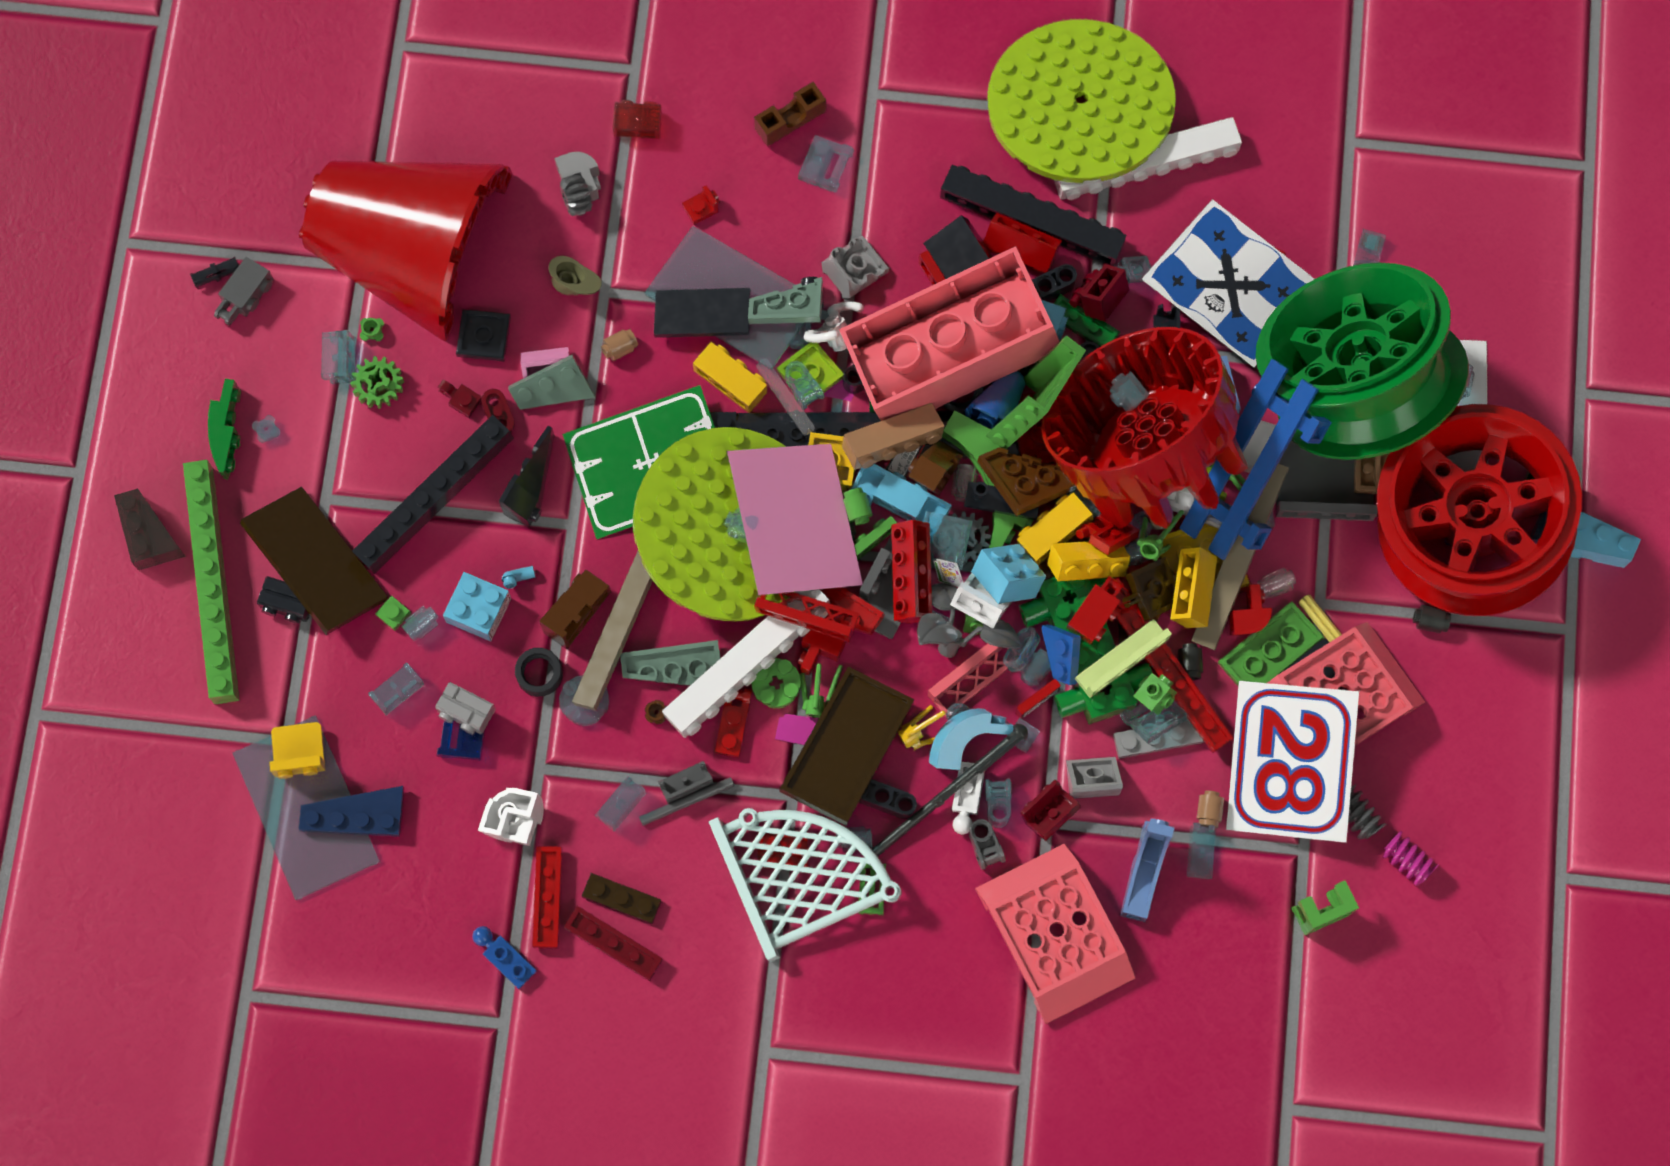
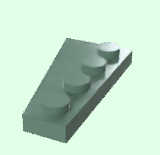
M718 640L621 653L623 678L691 686L720 660Z

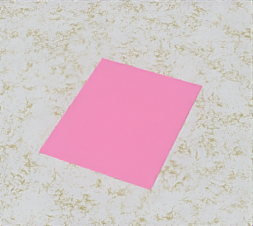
M831 444L727 451L758 595L863 584Z

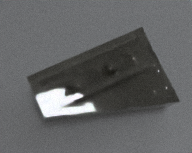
M138 488L114 495L130 559L138 571L186 557Z

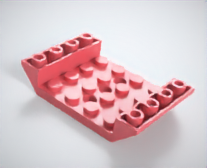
M1368 622L1353 627L1268 682L1269 684L1336 690L1344 687L1348 691H1359L1358 708L1364 712V718L1357 719L1355 746L1402 715H1407L1425 703ZM1325 667L1332 668L1335 672V677H1326L1323 669Z
M1065 844L975 888L986 911H990L1035 998L1034 1004L1045 1024L1135 979L1122 943L1079 862ZM1076 912L1083 913L1086 916V923L1081 926L1076 925L1072 920V915ZM1054 923L1062 925L1064 929L1063 935L1060 937L1053 936L1050 933V926ZM1030 935L1039 936L1041 946L1031 948L1027 943V938Z

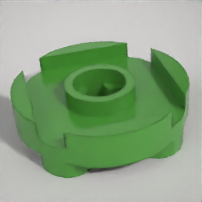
M774 658L775 661L769 668L762 669L756 674L757 677L752 682V691L759 702L770 708L778 709L790 705L798 696L801 688V678L798 670L789 660ZM777 677L778 680L783 681L780 684V689H775L774 686L769 685L773 678Z

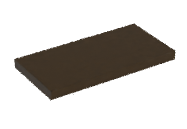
M302 486L241 519V526L325 635L330 634L387 600L388 596Z
M848 666L781 785L779 792L847 826L912 707L914 699Z

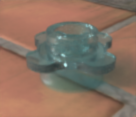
M267 415L261 421H254L252 424V429L258 434L257 439L259 442L264 443L272 440L280 434V429L275 426V419L271 415Z

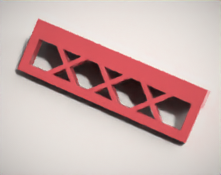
M986 644L930 688L927 696L940 711L946 712L944 716L947 718L1022 659V655L1017 649L1007 648L1014 657L1008 662L997 661L998 652L1004 647ZM995 655L994 661L989 660L990 658H992V657ZM983 664L994 665L993 674L989 677L978 676L979 667ZM997 665L1002 666L1000 669L996 671ZM976 670L975 676H974V675H970L971 673H973V672ZM964 679L975 680L974 689L970 692L959 691L960 682ZM978 680L983 681L977 686ZM957 685L956 691H955V690H951L952 688H954V687ZM945 694L956 695L955 704L948 710L939 701ZM959 695L964 696L958 701Z

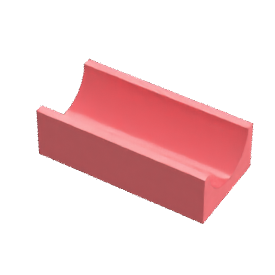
M1016 246L839 329L873 409L880 421L930 403L933 404L935 409L1039 361L1060 342Z

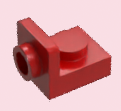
M705 185L702 187L701 193L682 202V207L693 225H696L718 213V203L720 200L714 190L710 191L708 186Z

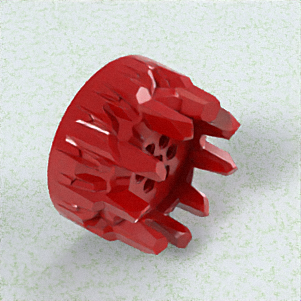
M1155 327L1139 330L1121 336L1097 348L1078 362L1051 408L1042 417L1041 430L1043 441L1064 475L1072 484H1075L1083 497L1091 499L1105 519L1119 529L1126 527L1133 520L1134 514L1130 503L1142 507L1155 525L1167 529L1172 523L1173 510L1167 496L1171 495L1174 491H1181L1186 487L1204 509H1216L1219 497L1207 472V467L1214 463L1215 457L1229 474L1238 475L1248 469L1245 457L1235 438L1239 415L1236 410V390L1216 347L1206 337L1185 328Z

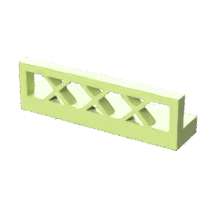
M1153 619L1077 675L1075 680L1091 698L1167 642L1172 633L1168 628L1163 631Z

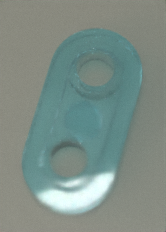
M1032 627L1023 628L1017 633L1021 641V648H1008L1003 657V663L1011 672L1021 671L1027 666L1040 642V635Z

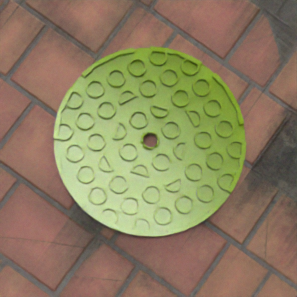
M1086 19L1065 20L1047 24L1027 33L1012 44L1001 56L991 75L988 87L989 120L1003 148L1014 159L1017 158L1027 165L1029 170L1044 177L1063 182L1084 183V181L1098 179L1101 182L1133 171L1145 163L1157 148L1161 147L1170 131L1174 117L1175 89L1165 62L1141 37L1120 26L1107 22ZM1082 95L1087 99V102L1083 104L1075 101L1076 98L1082 97Z
M732 427L711 428L693 433L675 442L651 465L642 480L634 503L635 544H637L642 564L650 578L675 603L698 613L700 616L715 620L745 621L765 616L757 613L754 607L757 597L761 595H758L727 451L786 447L785 445L769 436L748 429ZM725 519H736L738 521L737 528L734 530L728 529L725 526ZM777 593L768 594L766 600L775 603L782 602Z

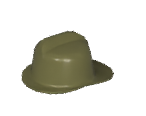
M557 256L550 261L549 272L552 276V284L561 294L588 295L598 292L601 288L599 276L573 258Z

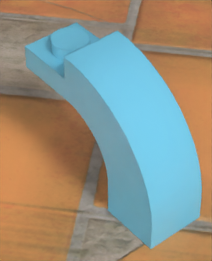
M977 708L961 712L949 719L937 733L931 747L929 763L940 769L960 770L963 750L973 737L983 733L1009 735L1013 732V725L1006 721V717L992 715V713L985 709Z

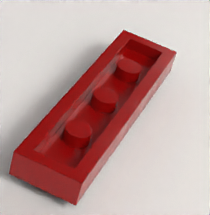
M536 846L533 948L559 947L562 847Z

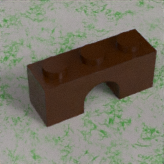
M812 82L796 91L792 101L785 107L777 110L773 105L754 116L755 130L768 147L826 112V99L815 83Z

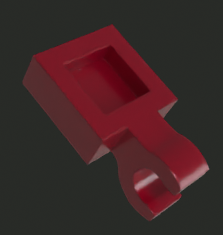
M443 379L438 386L440 393L451 398L448 403L449 406L470 418L481 402L482 396L463 384L456 389L452 384Z

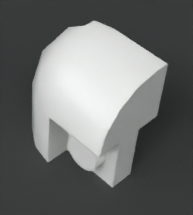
M506 788L505 791L498 793L493 799H489L478 831L498 840L530 846L536 825H541L544 805L541 796L538 793L522 789Z

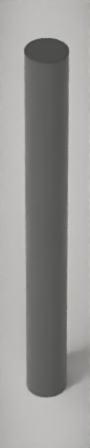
M731 777L639 816L640 821L644 826L734 787V783Z

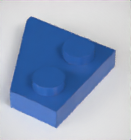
M1050 624L1042 625V633L1053 679L1067 685L1077 684L1075 677L1078 675L1081 636Z

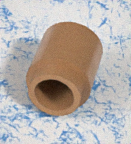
M630 329L626 331L621 330L603 339L601 350L607 359L611 358L615 361L633 352L634 348L638 346V342Z
M1205 791L1204 795H1199L1196 818L1199 820L1198 826L1216 829L1219 823L1222 822L1224 798L1219 796V792Z

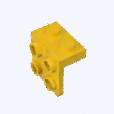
M312 722L274 727L272 729L273 761H269L270 772L275 777L287 779L297 774L310 776L316 775L320 771H325L322 726L320 723Z

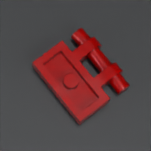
M1101 514L1093 522H1086L1081 525L1080 529L1076 531V536L1079 539L1090 537L1089 543L1109 555L1137 539L1140 530L1130 523L1126 527L1119 529Z

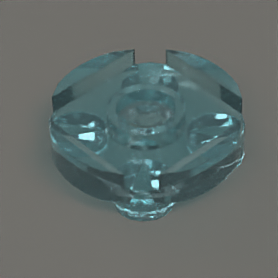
M577 676L563 685L559 697L561 710L566 718L577 725L588 726L595 724L609 708L607 689L603 694L597 711L576 706L572 703V700L583 677Z

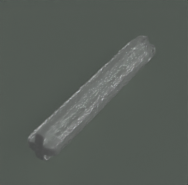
M760 360L756 365L757 370L766 380L803 435H810V432L815 429L814 424L769 360Z

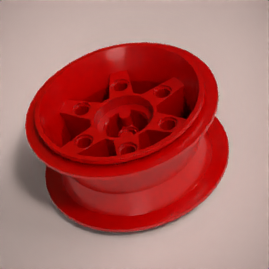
M1491 404L1456 406L1453 412L1428 435L1409 446L1389 453L1377 487V530L1380 546L1387 564L1401 584L1417 598L1435 608L1464 616H1490L1518 609L1534 601L1553 585L1567 566L1573 552L1582 510V489L1574 461L1564 444L1552 431L1522 412ZM1482 451L1475 470L1464 472L1447 458L1460 452ZM1506 456L1525 467L1535 479L1506 483L1502 479ZM1488 458H1495L1498 460V463L1489 465L1487 461ZM1438 471L1444 477L1437 475L1436 472ZM1422 478L1439 497V500L1409 509L1411 495L1416 484ZM1475 510H1479L1484 514V516L1481 518H1474L1471 515V513ZM1547 512L1545 528L1535 544L1516 521ZM1496 520L1492 525L1482 528L1488 521ZM1445 538L1452 547L1449 566L1428 553L1420 541ZM1510 538L1517 545H1511L1507 539ZM1458 552L1468 556H1461L1458 554ZM1494 552L1510 564L1507 567L1493 571L1472 572L1478 557Z

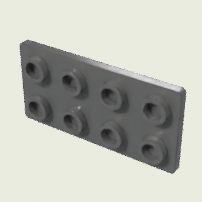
M892 535L885 548H881L859 592V598L885 614L875 632L889 639H893L901 622L894 621ZM930 552V554H931V563H932V561H933V559H934V557H935V554L932 553V552Z

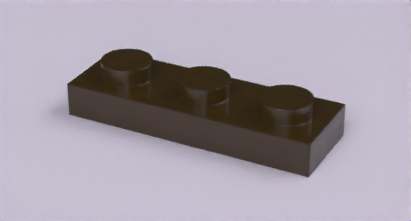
M593 873L590 874L582 893V898L653 924L661 904V899Z

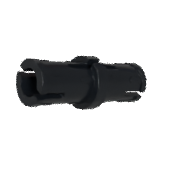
M233 257L216 265L212 263L210 267L190 275L195 287L198 288L214 280L217 282L221 281L222 277L234 273L239 264L236 257Z

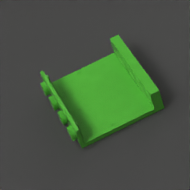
M1066 335L1024 374L1026 385L1035 391L1032 398L1028 396L991 429L986 436L1001 448L1007 449L1047 414L1086 350Z

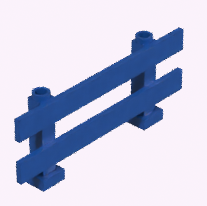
M1271 359L1259 383L1252 389V396L1238 419L1235 438L1242 453L1267 408L1279 415L1280 419L1234 503L1230 506L1219 498L1216 509H1204L1194 498V502L1180 526L1182 531L1196 539L1209 514L1222 522L1208 550L1222 560L1226 559L1238 535L1244 538L1241 545L1248 550L1262 549L1272 528L1265 523H1253L1248 517L1297 429L1303 432L1300 438L1305 442L1320 444L1332 423L1325 417L1311 416L1307 413L1319 389L1306 380L1301 379L1290 401L1276 394L1289 369L1275 359ZM1216 460L1209 476L1219 497L1231 474L1226 472L1219 461Z

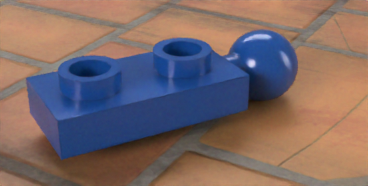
M480 926L474 930L472 935L474 943L488 948L483 955L518 989L537 972L501 936L494 941L492 939V931L488 927Z

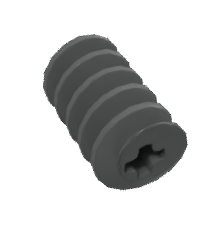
M1355 784L1351 787L1348 823L1355 822L1351 828L1352 832L1361 830L1357 837L1358 840L1368 839L1387 824H1377L1381 816H1371L1375 808H1365L1369 800H1359L1363 792H1353L1357 785Z

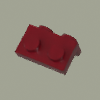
M1055 779L1046 785L1035 799L1028 802L1020 814L1025 824L1043 840L1047 841L1081 806L1078 801L1062 789L1060 783Z

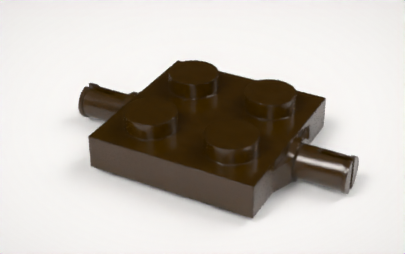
M1166 557L1125 575L1132 595L1123 598V603L1130 601L1124 604V606L1129 608L1137 603L1144 621L1172 609L1177 573L1171 570Z

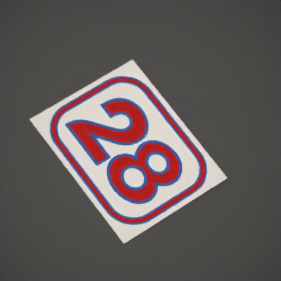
M1239 681L1226 830L1346 842L1359 691Z

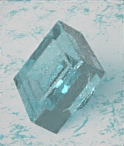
M1019 718L1016 724H1022L1027 728L1028 737L1025 741L1022 739L1015 746L1027 753L1040 731Z

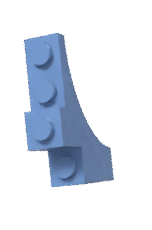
M1150 819V821H1145L1143 824L1120 916L1142 922L1147 920L1161 865L1174 832V827L1169 826V823L1164 820Z

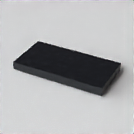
M751 289L656 290L655 338L749 335L748 310Z

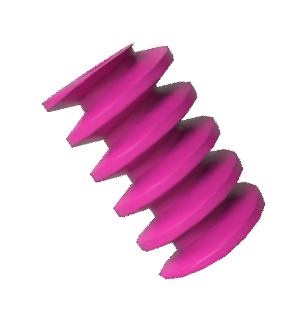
M1400 831L1384 848L1385 853L1383 857L1386 859L1393 856L1391 865L1400 862L1401 865L1398 871L1401 873L1408 869L1406 878L1410 879L1416 876L1414 885L1417 886L1423 883L1438 865L1431 867L1432 858L1423 860L1426 852L1421 851L1416 854L1418 845L1414 844L1408 847L1409 837L1400 840L1402 831Z

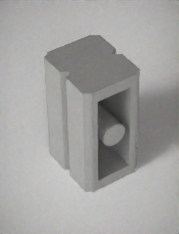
M451 682L448 683L435 707L437 712L440 713L439 718L448 723H452L454 720L462 724L460 728L472 735L474 732L483 733L496 709L494 704Z

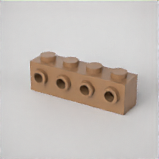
M930 403L844 434L842 448L854 470L859 468L865 469L878 461L891 460L897 454L912 452L919 446L938 442L942 438L944 424L933 404Z

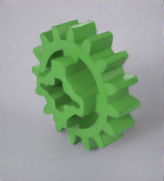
M374 356L373 362L364 359V366L359 364L356 366L359 372H352L351 374L353 379H355L350 382L352 388H355L353 390L355 397H359L361 404L367 401L369 408L375 403L378 409H381L384 402L387 406H391L389 400L394 399L397 401L396 392H403L402 386L399 385L404 383L403 377L400 376L402 374L400 368H396L394 361L388 364L386 357L378 361L377 357ZM387 371L393 376V381L387 378ZM362 384L368 387V393L364 392Z

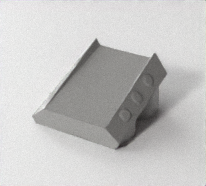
M863 236L850 240L849 244L844 248L837 247L833 249L830 256L821 262L823 273L827 274L842 293L843 298H851L889 272L888 266Z

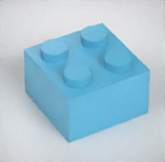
M1020 544L982 549L971 571L998 604L1036 598L1046 578L1043 571Z

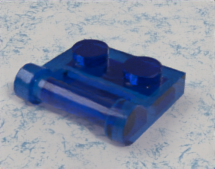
M444 721L441 744L437 748L436 756L481 761L485 730L482 734L474 732L472 735L460 728L462 724H460L456 749L450 748L453 722L448 723Z

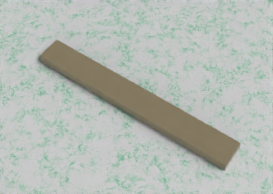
M1281 464L1276 466L1248 517L1253 523L1267 524L1289 470L1288 467ZM1238 535L1226 559L1223 561L1214 583L1208 627L1196 628L1191 640L1212 650H1216L1256 551L1248 550L1241 545L1244 538Z
M637 551L574 695L572 703L576 706L597 711L653 580L642 564L639 551Z

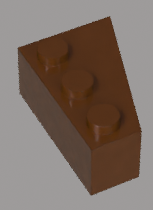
M939 440L926 450L919 459H913L908 468V471L911 472L909 477L940 496L964 454Z

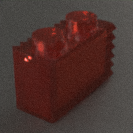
M630 100L614 103L613 136L660 139L662 125V107L660 104L657 105V103L652 101L637 104Z

